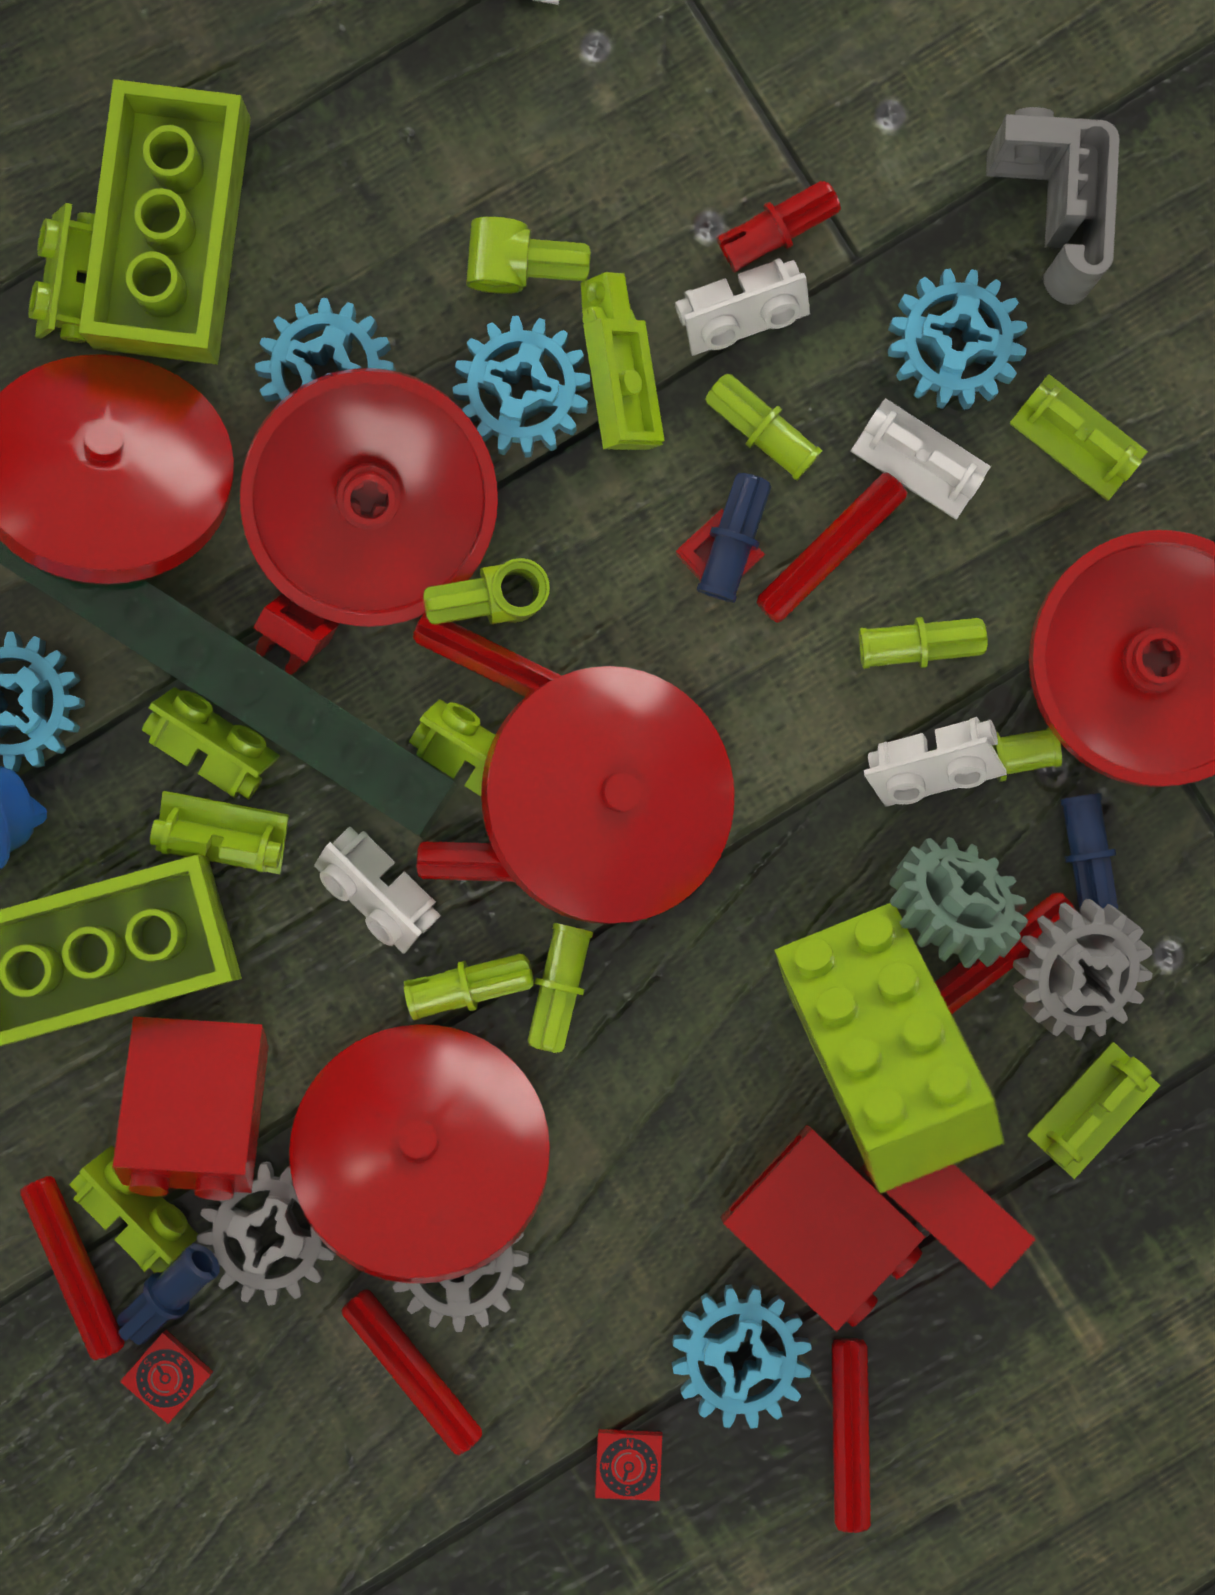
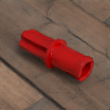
M819 181L775 207L771 202L764 204L763 212L740 226L718 235L716 240L731 269L737 272L757 258L782 245L786 249L792 247V239L838 214L841 210L840 201L829 183Z

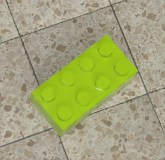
M113 79L79 333L93 349L218 365L251 121L241 95Z
M193 855L0 910V1047L242 979L208 856Z
M891 903L774 950L788 995L879 1194L1004 1143L995 1101L908 929L902 928L899 922L902 920L898 909L891 906Z

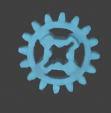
M951 268L944 269L940 277L939 287H935L926 277L920 279L916 286L920 299L918 300L913 296L904 294L898 304L900 310L908 318L893 317L889 324L888 331L901 336L902 339L890 345L888 356L894 358L904 357L905 363L899 369L896 377L901 381L914 376L919 381L913 395L917 399L924 396L929 389L937 392V408L944 409L951 396H958L963 410L970 409L974 404L976 391H979L987 401H991L999 393L994 379L1010 384L1017 374L1007 361H1021L1026 355L1027 348L1014 343L1013 339L1024 334L1027 329V323L1024 321H1011L1009 317L1019 302L1016 298H1011L1001 303L995 297L1001 286V282L997 279L991 282L986 289L977 286V270L971 269L963 283H956ZM953 300L951 309L940 316L928 314L927 317L922 316L932 306ZM978 308L982 309L989 316L995 329L987 326L978 312ZM952 328H958L963 331L962 341L967 344L962 351H956L951 348L952 338L948 334ZM919 350L928 352L937 367L936 372L925 363ZM987 361L993 363L981 374L961 379L965 368L976 362L984 365Z
M321 298L318 313L310 315L301 302L295 304V313L298 320L292 324L277 316L273 321L280 333L277 340L261 338L259 343L262 349L271 356V360L255 364V370L260 377L272 379V382L267 383L260 389L265 402L278 399L282 401L291 394L285 382V368L301 376L303 381L301 386L317 379L310 365L325 366L329 358L334 359L339 371L361 368V366L350 362L348 358L352 350L351 343L353 339L365 351L368 368L396 371L393 362L379 360V357L384 356L391 350V346L387 337L371 339L378 327L375 319L369 316L357 324L355 322L356 309L354 304L349 302L344 305L339 314H334L328 298ZM324 330L320 337L305 343L299 341L310 333Z
M512 316L510 332L503 334L493 322L487 324L489 341L485 345L473 338L467 341L468 350L474 357L473 361H456V373L467 379V383L453 386L454 399L470 401V404L462 410L472 422L477 420L480 422L477 430L484 442L492 435L498 437L499 454L506 455L512 442L521 443V449L525 458L532 457L533 442L542 440L550 451L557 449L554 432L560 429L564 433L573 436L577 428L575 422L569 416L570 413H587L588 401L576 395V391H582L590 387L589 374L574 373V370L584 362L582 350L565 353L564 349L568 342V333L562 330L550 339L546 336L545 320L541 318L536 321L532 331L523 330L519 316ZM519 348L518 354L501 363L492 360L506 350ZM545 354L559 367L565 386L559 384L558 380L547 376L543 368ZM522 375L530 376L532 388L537 392L529 390L523 394L522 399L513 398L511 385L508 382L516 384L520 381ZM479 388L484 389L485 393L497 397L501 405L498 420L483 405ZM541 411L552 414L541 423L524 427L526 419Z
M7 632L4 639V647H0V663L14 660L32 663L29 667L24 666L16 674H4L0 671V686L20 694L17 700L23 707L21 711L29 718L26 719L5 711L8 703L3 698L4 693L0 690V737L2 738L9 730H21L31 738L18 744H0V756H3L4 767L19 772L22 757H26L32 766L40 768L45 766L42 752L45 748L60 754L66 751L63 742L58 736L63 730L79 732L80 726L75 721L69 719L68 716L70 710L85 707V700L69 695L68 689L75 686L81 679L79 674L75 672L61 673L59 671L67 659L64 653L56 650L43 657L46 641L33 636L26 648H23L20 635L15 632ZM52 689L53 709L50 718L45 715V695Z
M732 1284L725 1285V1301L716 1304L714 1299L705 1293L701 1296L705 1312L700 1317L688 1311H685L682 1315L684 1323L691 1332L689 1335H673V1346L680 1351L686 1352V1357L672 1362L673 1373L690 1375V1379L680 1388L681 1394L684 1399L698 1394L702 1396L698 1412L703 1418L711 1414L715 1408L722 1410L721 1415L724 1427L730 1428L736 1414H745L750 1428H757L759 1411L767 1409L769 1414L778 1420L782 1417L778 1403L782 1396L796 1402L801 1398L800 1392L792 1381L794 1377H810V1367L797 1360V1355L812 1350L811 1343L808 1338H793L792 1334L803 1323L798 1314L789 1315L783 1319L780 1317L785 1304L782 1297L776 1295L765 1305L761 1303L759 1286L752 1285L746 1299H738ZM736 1314L734 1324L721 1333L713 1334L707 1332L717 1321ZM762 1319L772 1325L779 1333L783 1342L784 1352L778 1351L775 1347L766 1346L760 1337ZM747 1331L751 1352L757 1359L756 1361L746 1360L742 1370H738L736 1379L731 1359L725 1353L726 1351H737L740 1347V1342H744ZM698 1360L704 1361L706 1365L717 1368L722 1376L720 1392L711 1387L704 1379L699 1369ZM765 1378L775 1380L763 1392L747 1397L748 1389Z

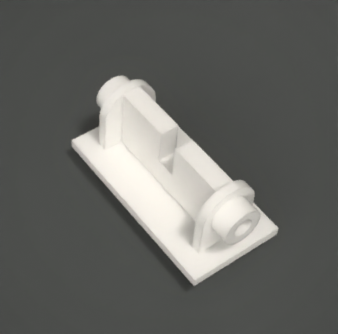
M778 258L773 260V262L739 273L738 279L744 293L733 296L726 278L694 290L685 291V298L676 301L675 307L682 326L686 325L692 356L711 349H724L739 339L770 328L786 327L796 319L809 315L806 276L804 273H799L795 261L783 263Z
M886 398L851 449L852 453L881 472L891 474L903 486L955 520L976 493L991 467Z
M974 717L968 721L935 729L937 749L928 751L927 739L923 733L891 742L879 743L878 751L868 753L870 769L864 770V776L885 807L895 804H912L920 801L925 796L955 788L976 787L986 780L1007 775L1004 765L992 747L998 744L993 722L991 720L980 722L977 717Z
M349 827L333 844L330 842L326 845L314 867L321 872L320 879L333 896L341 901L349 900L366 917L365 922L368 929L379 941L388 946L395 945L405 954L420 934H424L440 918L441 915L433 908L436 901L405 871L388 887L380 878L395 864V861L365 831L358 834Z

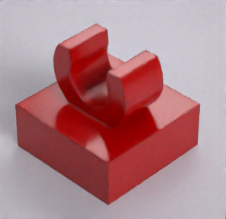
M282 593L264 607L253 627L263 634L257 642L256 654L263 658L277 643L290 652V661L283 671L290 676L329 644L340 624L306 611Z

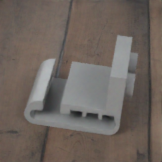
M1021 108L1015 111V115L1006 114L987 151L986 176L1048 180L1045 248H1061V250L1043 275L1044 285L1048 293L1058 302L1068 305L1078 304L1086 298L1113 262L1119 134L1111 123L1104 120L1054 117V112L1046 108ZM1083 221L1082 245L1067 244Z

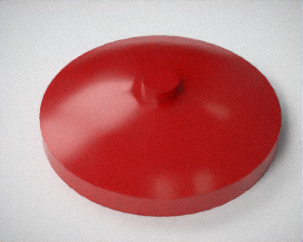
M105 354L79 355L55 360L36 367L18 377L0 392V541L27 563L58 577L86 583L115 584L138 581L162 574L191 558L202 549L221 525L230 503L233 487L234 457L231 441L222 419L211 403L196 388L178 375L160 366L131 357Z
M376 368L348 369L319 377L304 384L283 399L265 418L248 448L243 464L240 481L241 519L249 547L258 565L275 587L292 602L308 612L337 623L368 627L386 626L405 622L425 613L423 594L427 587L465 581L471 578L489 547L497 518L498 492L494 466L489 451L470 418L453 400L434 386L416 377L392 370Z
M1172 530L1140 531L1111 539L1083 555L1065 570L1046 595L1038 611L1030 640L1029 668L1033 693L1039 710L1052 733L1067 751L1092 770L1108 778L1143 787H1172L1197 782L1215 775V542L1195 534Z
M602 666L577 670L557 677L528 694L514 707L498 729L489 748L482 776L481 800L486 831L491 845L508 875L525 893L544 907L560 915L589 923L613 924L647 919L667 911L690 896L705 881L720 859L729 837L734 814L735 792L730 760L725 746L708 716L688 695L671 683L655 675L627 667Z
M424 1024L405 1025L385 1029L353 1043L335 1056L318 1073L302 1098L294 1118L289 1149L290 1171L298 1201L309 1224L326 1246L341 1259L363 1272L385 1280L417 1284L441 1282L469 1274L487 1265L506 1251L524 1232L537 1211L546 1187L550 1160L549 1132L544 1110L532 1084L511 1058L497 1047L471 1033L451 1027Z

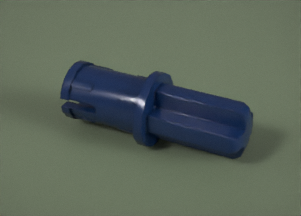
M738 473L735 476L719 527H712L710 535L715 539L701 582L698 583L696 589L698 592L722 601L735 603L736 593L750 551L757 550L759 547V542L755 540V536L771 490L770 482L764 478L747 473Z
M1101 793L1060 800L1061 806H1063L1071 855L1064 858L1065 863L1072 862L1079 909H1081L1085 899H1091L1101 908L1110 904L1118 909L1110 856H1115L1116 850H1109Z
M191 1244L164 1272L151 1274L144 1283L143 1292L117 1317V1322L121 1327L118 1332L120 1337L124 1341L131 1339L137 1345H141L147 1342L170 1319L182 1317L189 1309L190 1300L207 1283L218 1276L220 1266L215 1255L201 1244Z

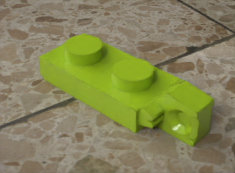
M605 272L581 282L583 327L603 449L649 450L661 446L665 440L646 323L644 320H636L632 309H630L625 273Z

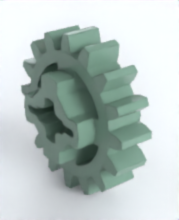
M947 837L940 847L931 838L926 839L919 849L913 846L897 866L898 870L889 885L897 890L890 900L891 906L906 910L907 912L899 922L902 928L916 927L921 934L917 941L920 947H925L930 943L935 946L937 945L939 947V958L945 962L952 953L958 954L960 961L966 968H970L978 958L988 967L999 956L1005 957L1021 938L1019 933L1027 925L1028 919L1019 913L1026 905V900L1019 895L1011 894L1010 889L1017 881L1013 876L1001 877L998 874L999 872L996 869L998 868L999 861L995 857L987 861L982 858L979 859L977 846L973 844L965 852L960 851L955 840Z

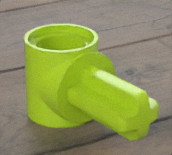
M503 217L475 218L471 221L466 285L469 288L482 292L510 294L523 290V287H527L528 277L584 281L589 275L590 247L585 243L531 239V229H528L525 223Z
M524 558L512 559L504 564L481 568L480 578L427 587L423 594L425 613L429 623L435 625L487 616L490 624L522 622L532 617L543 607L549 596L550 584L546 572L536 562ZM509 575H519L526 578L533 588L531 604L525 607H516L509 604L501 591L503 578Z

